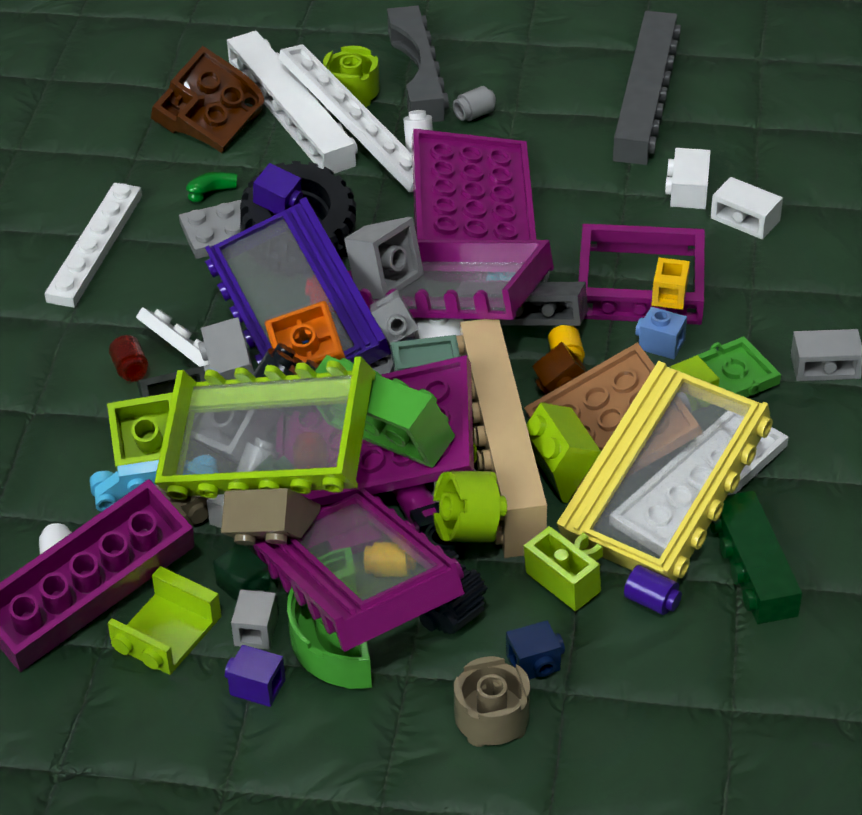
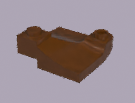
M202 46L170 81L169 89L153 105L151 119L173 134L175 131L187 134L223 153L250 121L253 122L261 113L264 105V96L260 88L247 75ZM249 103V104H252L253 106H252V107H248V106H246L245 104Z

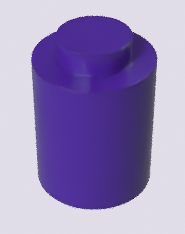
M637 565L627 579L624 597L661 615H665L669 610L672 612L676 610L680 603L682 592L679 591L678 582L646 567Z

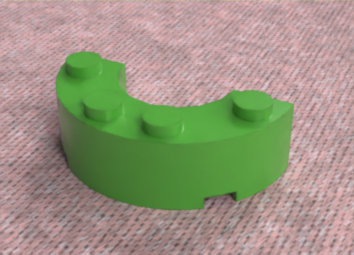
M351 549L334 552L318 559L357 595L356 573ZM291 587L287 600L290 642L293 652L301 665L315 677L347 689L372 688L371 664L367 641L344 652L341 649L337 633L334 632L329 635L324 627L322 618L314 620L308 605L300 606Z

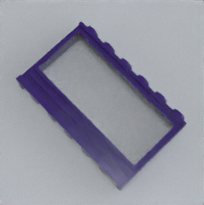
M306 197L300 199V203L212 247L209 245L205 247L210 257L205 263L212 277L214 278L219 275L222 282L218 283L217 286L225 301L232 300L234 306L229 309L233 317H238L240 323H244L247 328L243 332L249 348L251 349L256 346L259 354L254 356L258 365L267 350L272 348L265 327V321L321 301L327 302L346 359L354 363V358L361 356L370 365L391 354L383 332ZM309 340L303 341V344L308 343Z

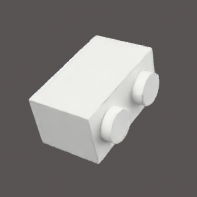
M675 148L674 159H668L667 176L669 177L666 178L665 194L671 195L670 207L706 209L711 150Z
M730 177L713 194L711 219L763 240L780 222L783 197Z

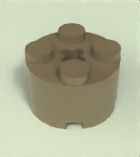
M495 656L482 657L469 662L463 667L464 671L454 681V717L458 729L467 737L470 744L477 747L499 745L522 738L526 733V727L530 718V681L526 672L517 664L515 668L505 663L504 658Z

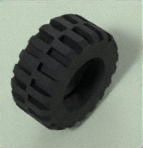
M292 161V164L287 165L284 162L275 164V166L301 178L303 198H307L315 214L322 220L320 223L341 260H343V256L347 255L344 238L355 232L356 202L354 201V194L351 188L346 186V182L339 175L335 177L332 170L326 167L321 169L316 163L309 162L307 165L301 164V161ZM258 176L251 179L248 187L244 189L240 203L241 232L276 215V213L253 203V182ZM291 231L248 251V254L251 257L255 256V261L262 267L269 266L271 272L277 274L284 272L289 277H295V274H303L304 277L313 276V271Z

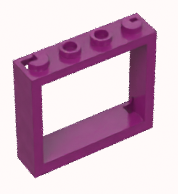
M583 223L578 282H586L587 303H593V308L588 307V312L584 319L638 322L641 317L645 318L650 307H655L687 316V324L702 325L705 229ZM590 251L694 256V292H686L684 308L682 310L652 306L653 290L588 287ZM687 308H695L696 313L687 312Z

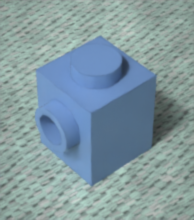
M650 307L645 318L641 317L636 326L635 335L639 336V345L645 352L674 360L685 341L687 316Z

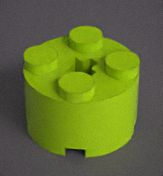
M362 46L341 47V52L333 54L332 50L326 54L323 59V65L365 107L369 106L371 100L378 95L380 90L378 57L371 55V50Z
M449 471L443 472L437 480L433 501H440L439 513H433L435 528L440 539L450 542H494L499 519L504 517L507 512V501L505 496H500L495 472Z

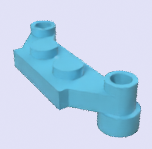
M200 456L192 462L186 460L184 475L219 473L218 462L214 457ZM159 460L117 466L118 471L115 473L110 471L94 473L90 477L91 494L95 496L96 509L101 512L148 479L156 485L154 482Z

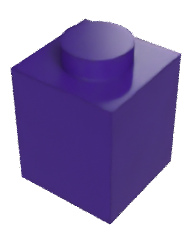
M271 163L266 166L253 182V203L276 214L300 203L299 200L303 198L301 178Z
M242 644L237 655L229 659L225 668V678L228 679L230 695L271 707L286 680L283 656Z

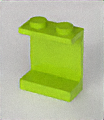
M160 566L152 574L155 592L153 597L127 625L111 618L108 622L111 644L119 653L123 655L129 654L143 661L149 668L159 669L171 675L222 615L219 594Z

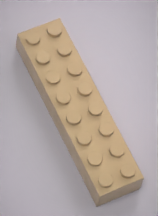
M481 319L460 322V335L456 336L460 355H467L471 362L473 442L479 447L476 453L478 470L495 472L500 496H505L507 501V512L504 517L499 519L495 544L502 545L504 558L524 556L523 545L547 527V503L500 320Z

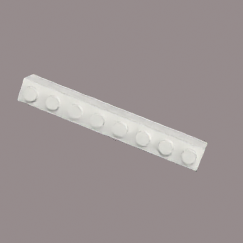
M256 30L227 39L229 63L247 75L260 88L264 96L265 106L313 163L318 164V167L321 169L326 167L332 170L334 174L356 166L355 154L358 153V147L355 140L345 133L342 125L331 117L329 110L324 108L319 103L318 98L311 94L306 86L278 59L279 53L271 48L267 39H263Z

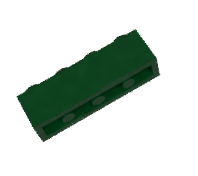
M755 491L727 495L723 502L724 506L717 521L712 520L709 526L712 533H717L720 539V551L723 558L729 559L732 579L736 585L740 584L746 610L752 611L757 625L799 617L802 591Z

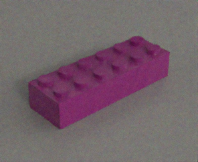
M148 479L0 582V649L19 672L23 671L151 579L152 574L160 566L166 568L194 548L193 527L153 482Z

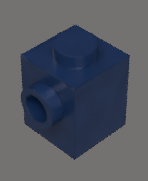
M548 620L506 632V656L510 665L515 668L516 664L526 672L529 679L545 677L561 670V655L565 654L564 642L559 633L554 634Z

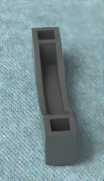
M419 5L388 8L387 23L391 46L409 56L419 69L414 78L406 85L408 114L410 111L424 110L426 115L432 116V122L444 121V110L449 109L447 92L444 93L443 77H440L439 62L436 61L435 48L431 43L430 30H427L426 15L421 16Z

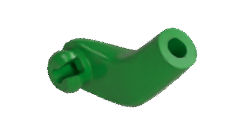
M207 172L196 177L186 186V191L189 192L188 199L192 202H201L204 199L203 193L236 188L237 174Z

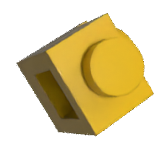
M658 257L653 281L652 306L683 310L689 279L690 261Z

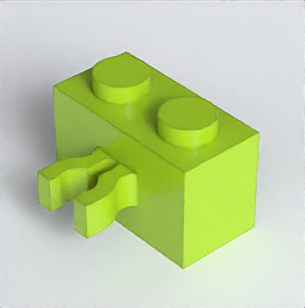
M548 526L523 545L526 573L575 612L601 592L600 564L596 561L603 557V547L597 543L591 549H584L589 546V539L585 533L578 536L573 544L552 527Z

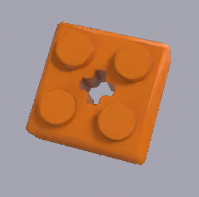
M321 301L265 321V327L272 348H276L278 343H282L294 350L296 353L295 357L305 363L307 360H311L319 365L326 355L339 360L345 358L326 301ZM309 340L308 343L303 344V341Z

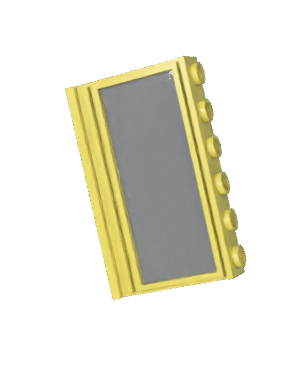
M658 361L559 518L557 526L560 534L574 544L575 539L582 533H585L589 539V546L584 549H591L598 543L603 547V558L627 569L633 570L637 565H641L674 581H677L678 578H683L689 568L690 557L694 550H699L704 544L707 536L706 530L712 520L717 521L720 517L725 498L728 493H733L736 490L740 481L741 471L745 465L752 463L756 455L757 444L762 437L766 438L772 428L773 420L770 417L768 403L754 401L667 367L666 363Z

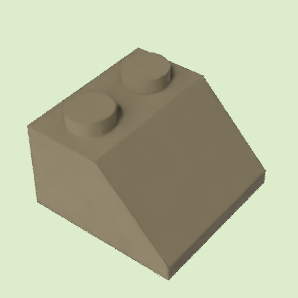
M289 488L225 491L221 533L234 538V543L240 545H255L256 540H265V542L271 544H286L287 539L302 538L319 514L321 505Z

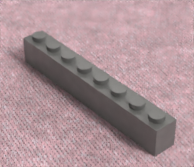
M645 11L614 136L613 161L647 165L649 154H655L656 141L660 131V120L663 118L664 104H666L671 72H673L674 59L681 35V25H677V14L655 11Z

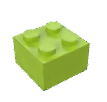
M173 392L107 403L114 461L117 471V466L159 460Z

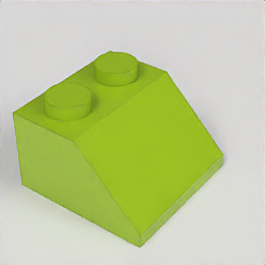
M540 402L526 424L535 460L563 503H568L600 455L601 450L572 408Z

